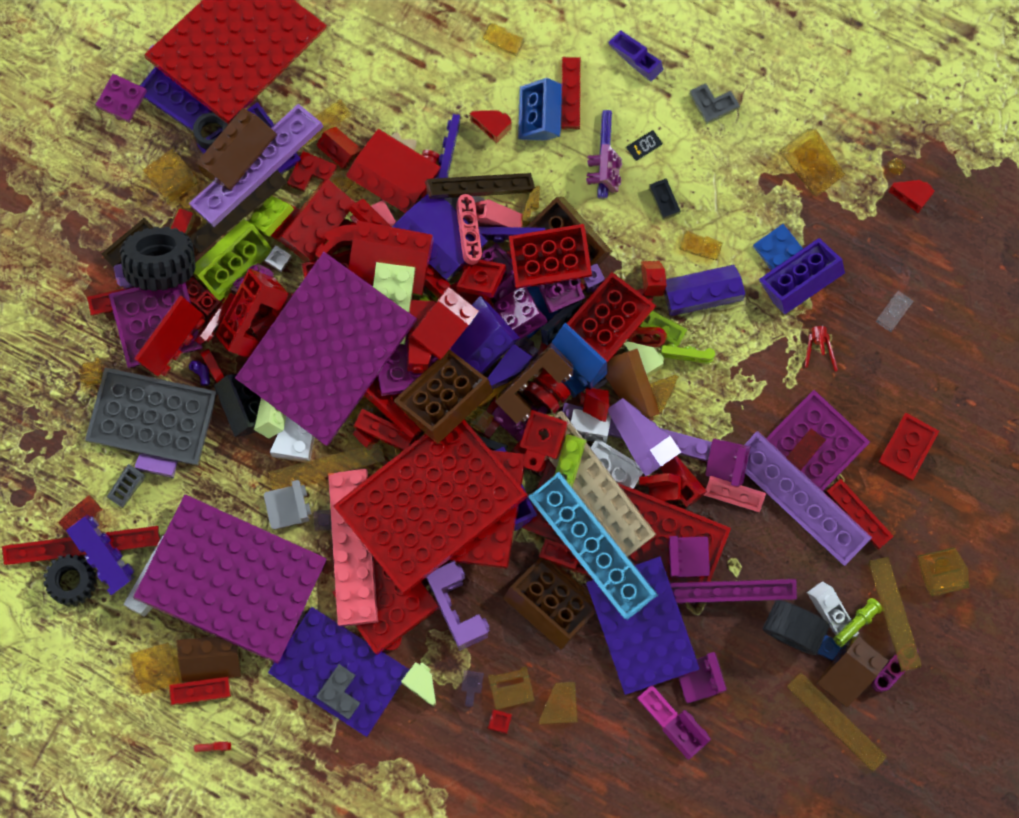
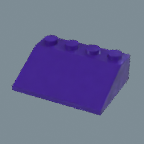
M427 194L392 226L432 234L434 243L429 264L448 282L467 264L462 254L457 210L444 198L429 199ZM463 218V221L466 224L470 225V223L465 218ZM479 233L482 248L488 241ZM466 234V235H465V237H466V239H467L468 241H470V242L475 241V238H474L473 235H471V234ZM471 247V252L469 253V255H472V258H473V256H474L473 253H472L473 247Z
M480 296L472 304L479 312L452 345L451 351L483 375L520 337L492 306Z

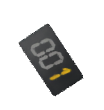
M651 130L626 146L635 161L663 145L654 130Z

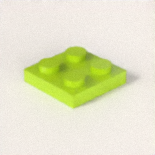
M271 196L264 201L263 206L251 216L248 222L252 223L259 232L270 237L294 208L290 204Z

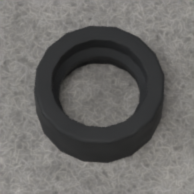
M215 113L201 115L193 127L197 144L206 150L216 139L207 140L201 136V129L211 123L220 125L223 130L228 126Z

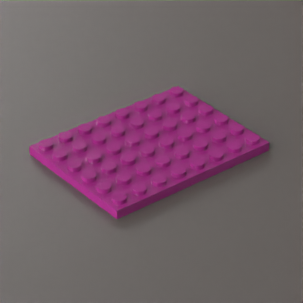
M323 252L235 379L328 446L414 325L417 318L326 252Z
M184 494L133 599L278 664L327 558Z

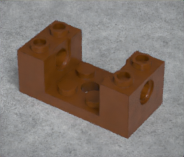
M552 343L496 396L495 402L516 424L520 420L523 423L531 415L532 405L521 394L529 385L528 380L531 377L537 378L542 373L543 368L558 383L562 380L566 382L573 375V364Z

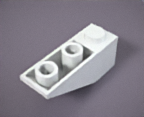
M822 581L807 592L814 606L824 620L829 623L835 635L852 621L834 589Z

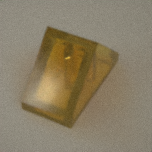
M677 375L650 383L660 414H662L679 377Z

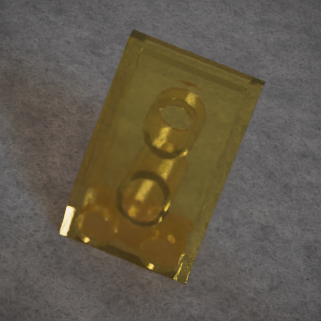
M816 129L805 130L779 150L790 168L815 197H818L845 176L842 168Z

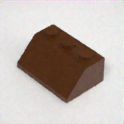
M217 636L177 640L178 663L182 682L222 677H241L239 646Z

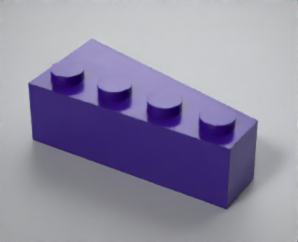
M86 515L66 531L82 553L84 551L87 553L85 555L87 562L93 568L96 567L98 569V578L101 582L109 585L110 588L107 591L112 595L135 578L133 575L135 571L130 564L123 562L121 552L111 546L109 536L105 532L101 533L96 519L93 516L89 517V515Z

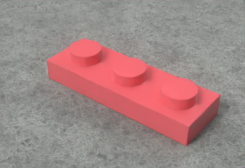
M710 476L706 487L707 492L704 494L705 496L759 513L766 495L764 492L742 485L739 487L733 486L731 482Z

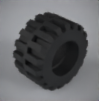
M66 554V557L61 555L57 561L55 559L52 560L51 567L47 566L48 572L44 573L43 576L46 579L43 581L44 586L47 588L45 590L50 597L65 606H78V603H85L87 597L90 599L92 596L91 592H95L94 584H97V579L95 578V571L83 558L77 555L72 556L71 554ZM70 570L78 571L80 573L78 586L70 591L62 590L60 586L61 577Z

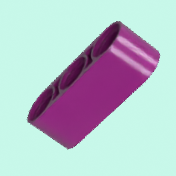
M905 645L888 661L871 683L874 691L883 693L890 689L918 657V649L914 645ZM904 650L911 651V659L905 658ZM891 664L898 665L899 673L896 674L891 671ZM878 678H883L886 681L885 688H881L878 685Z

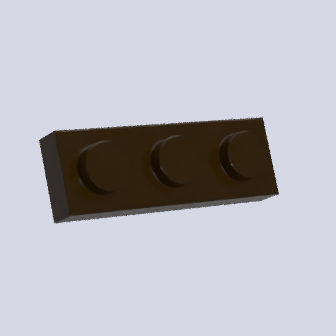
M144 217L102 252V256L114 268L115 265L121 264L120 249L123 242L137 231L141 232L143 229H153L154 227Z

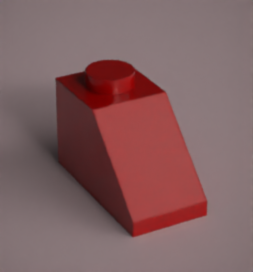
M499 110L471 111L469 113L470 121L496 144L512 129L511 118L506 113L502 114Z
M913 180L893 183L888 192L919 214L935 190L927 182Z
M641 261L644 296H663L667 286L665 268L660 261Z
M586 387L585 393H581L580 397L583 412L606 422L609 408V391Z

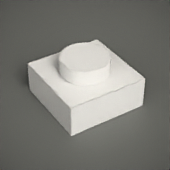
M275 246L265 262L282 272L292 256L278 246Z

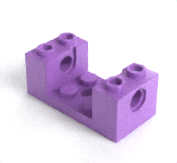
M453 561L436 569L427 576L426 579L437 604L440 606L442 615L459 651L488 638L490 628L485 618L481 619L480 615H477L460 623L456 611H451L450 609L452 605L447 592L463 585L462 581L465 577L461 566H456Z

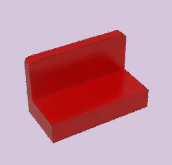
M337 127L324 131L316 144L321 151L342 169L348 166L353 156L362 151L357 144Z
M665 473L639 477V485L649 487L650 496L665 502L680 499V476Z

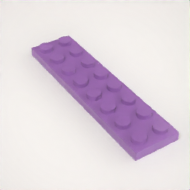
M296 105L271 128L276 132L277 136L231 191L213 181L189 203L190 206L215 227L324 127L323 124L301 105Z
M759 431L745 443L746 446L751 447L745 473L844 566L872 538Z

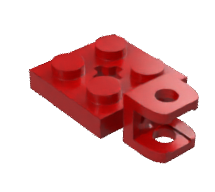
M531 410V415L519 447L528 449L524 457V467L542 472L547 465L549 457L558 458L569 422ZM545 429H547L549 437H546L545 440H542L540 431L543 432Z

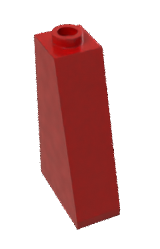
M411 300L409 313L416 317L417 320L408 332L407 371H412L415 374L423 373L428 369L432 353L410 335L436 301Z

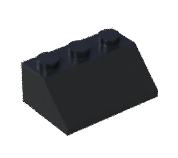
M237 374L225 376L214 387L234 436L250 435L257 432L254 430L261 397L235 379Z

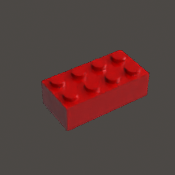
M329 179L321 182L277 240L305 263L310 262L315 257L316 249L322 243H326L323 235L338 227L350 212V206L356 202Z

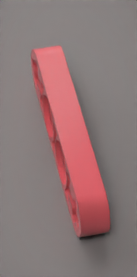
M463 194L456 202L462 254L466 263L474 265L478 263L482 256L474 198L468 194ZM463 201H465L466 204H469L467 209L465 207V204L462 203ZM469 217L472 220V224H466L463 218ZM466 234H471V235H473L474 238H475V241H473V242L468 241V240L466 239L465 235H466ZM471 247H473V255H476L475 258H472V255H469V253L471 252Z

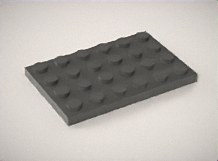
M105 367L85 441L199 466L217 392Z

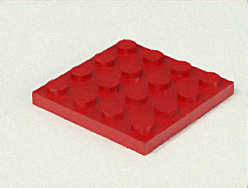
M375 559L374 570L378 622L355 626L374 653L378 655L438 610L440 606L422 581L403 595ZM335 589L332 593H333L334 596L336 597V589Z

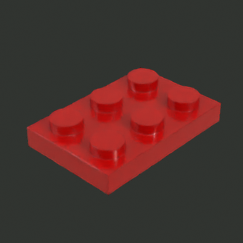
M905 412L878 463L913 481L939 430Z

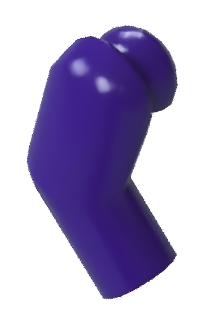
M191 361L189 369L200 376V385H210L209 368L200 361Z

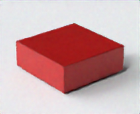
M493 709L488 729L507 734L512 714Z

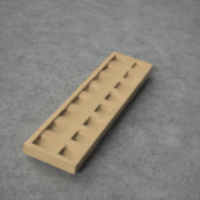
M563 411L554 416L569 422L558 458L549 457L555 468H557L566 435L570 434L582 438ZM545 429L543 432L540 431L542 440H545L546 437H549L547 429ZM586 443L572 488L626 556L629 557L657 534ZM562 474L563 477L567 479L568 475Z

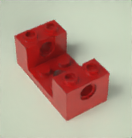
M249 268L215 333L216 337L229 352L249 358L260 343V340L254 337L250 329L251 321L259 311L260 304L280 310L282 305L286 303L289 293L274 277Z

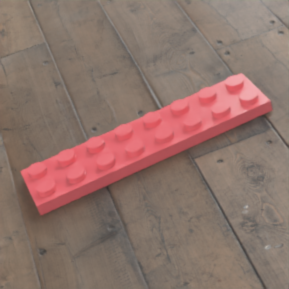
M359 469L330 473L328 476L338 626L378 622L374 557L333 507V505L368 479V470Z

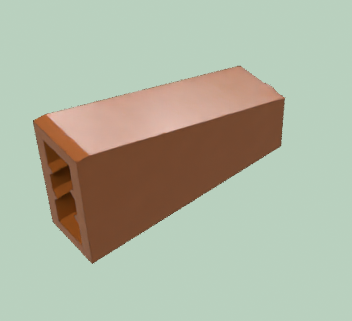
M638 349L612 357L607 363V374L605 375L620 400L622 398L625 399L647 419L653 421V416L660 414Z

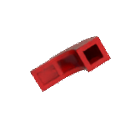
M356 225L339 226L323 235L327 243H322L316 249L315 256L317 260L323 252L331 256L335 251L344 246H352Z

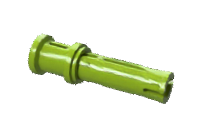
M873 598L868 599L867 604L862 609L857 610L854 619L833 638L836 645L843 647L862 626L870 624L872 618L877 613L882 612L881 604Z

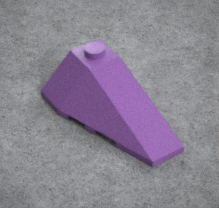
M622 398L608 408V412L625 444L645 476H648L682 452L669 433L656 426V423L647 419L625 399Z

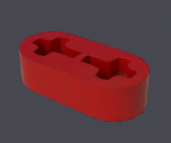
M207 349L200 354L216 383L224 378V375L212 353Z

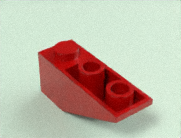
M677 455L660 467L663 474L670 473L681 477L680 500L686 507L697 502L707 492Z

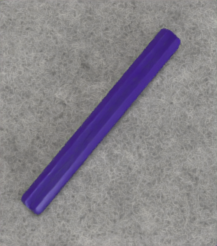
M611 110L602 111L600 155L601 145L611 144ZM603 183L598 184V198L606 199L608 197V189Z

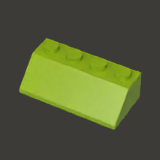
M243 219L195 263L196 268L193 275L205 289L210 291L220 301L231 291L230 288L234 286L235 280L246 275L247 270L252 265L262 263L273 249L255 226Z

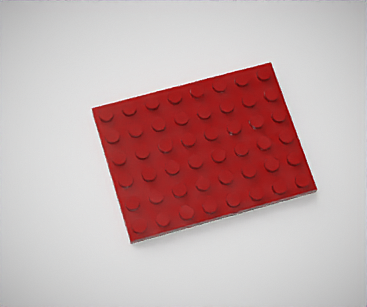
M201 0L152 46L144 56L145 59L229 124L242 108L245 109L327 29V25L295 0Z
M463 420L438 444L426 434L421 436L333 505V507L403 595H405L526 499L528 495L469 424Z

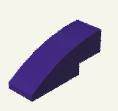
M620 30L608 42L617 54L649 81L652 82L664 70L662 62L658 58L650 54L644 45Z

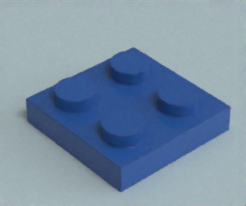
M784 224L753 244V248L771 271L803 249Z

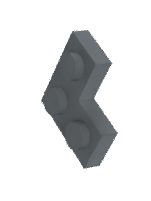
M706 83L689 92L706 124L740 107L732 91L714 98Z
M339 664L316 696V698L348 720H350L360 705V702L345 693L355 675Z

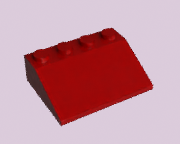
M378 128L354 160L346 177L406 213L424 198L427 193L426 180L434 179L441 166Z
M357 220L348 269L373 286L376 262L415 267L412 294L422 296L434 243L433 235Z
M584 224L509 236L516 289L592 277Z
M611 272L567 324L608 363L656 308V305Z
M180 295L134 359L158 378L166 377L171 370L170 365L174 360L177 361L183 353L181 351L182 348L191 343L194 338L193 333L196 329L200 330L204 325V314Z

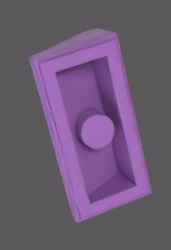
M140 453L134 468L138 471L174 478L178 462Z

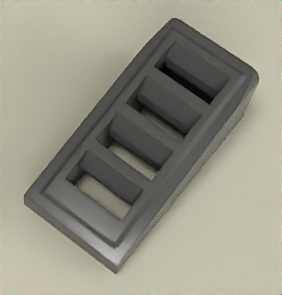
M128 464L107 498L123 508L144 481L145 475ZM130 473L137 477L136 480L129 477ZM128 480L132 483V486H128L124 481ZM122 486V487H124L125 489H127V490H128L127 494H126L125 492H123L122 490H120L119 488ZM117 492L124 497L123 500L116 497L115 493Z

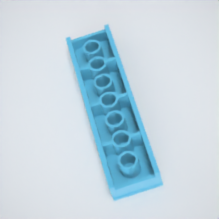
M556 473L554 477L528 496L625 619L628 620L658 596L561 473Z

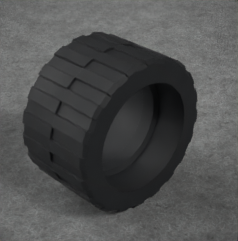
M776 600L762 629L766 634L788 646L811 655H817L830 625L824 619L799 606L783 600Z

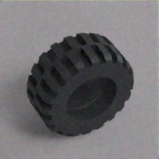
M154 227L153 229H143L141 232L137 231L123 242L120 249L125 280L136 288L140 287L141 290L164 291L171 287L176 288L179 284H184L187 279L189 280L196 268L192 240L186 233L180 232L176 228Z

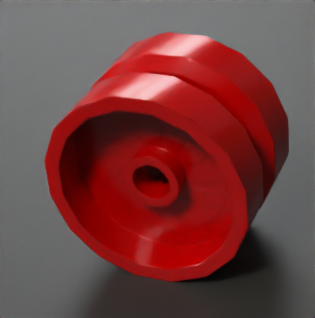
M542 369V373L535 379L532 377L534 382L529 381V385L522 393L535 406L540 407L544 405L548 409L546 413L554 416L560 408L558 402H565L571 393L562 382L558 383L546 370Z

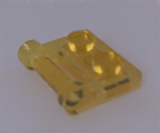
M526 666L520 667L521 670L495 676L494 674L488 675L496 710L535 701ZM523 677V683L497 689L496 683Z

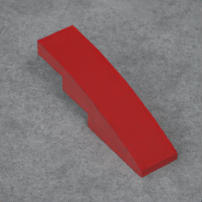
M545 539L539 555L540 558L592 578L566 545Z

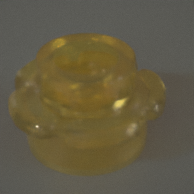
M894 158L888 162V171L892 174L900 175L903 173V169L906 168L901 159Z

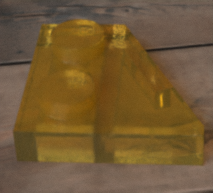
M575 682L555 683L539 720V725L577 723Z

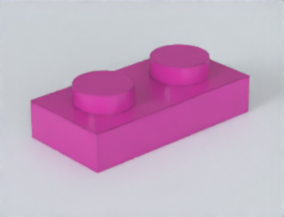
M653 685L637 698L662 728L678 716L677 712Z

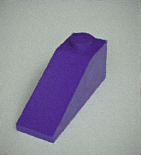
M513 344L487 378L492 389L494 390L514 380L531 364L532 356Z

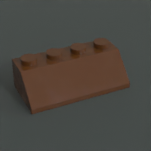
M242 108L196 162V165L205 177L231 191L277 134L257 115Z

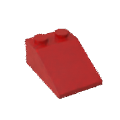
M448 287L439 296L410 336L441 360L479 311Z

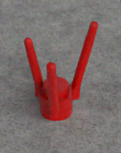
M825 326L813 327L811 329L812 334L808 335L809 342L804 367H808L814 341V344L820 345L822 355H825L824 344L826 343L834 371L837 372L838 368L830 337L827 334V328Z

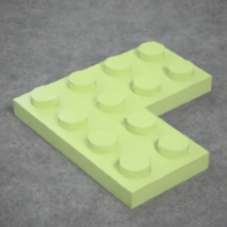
M376 262L373 287L409 312L415 267ZM406 336L400 344H405Z

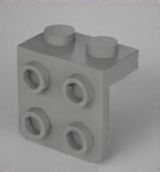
M299 480L292 481V486L264 493L269 522L273 530L309 522L308 515H311L309 503L305 504L304 496H307L305 484L301 485Z

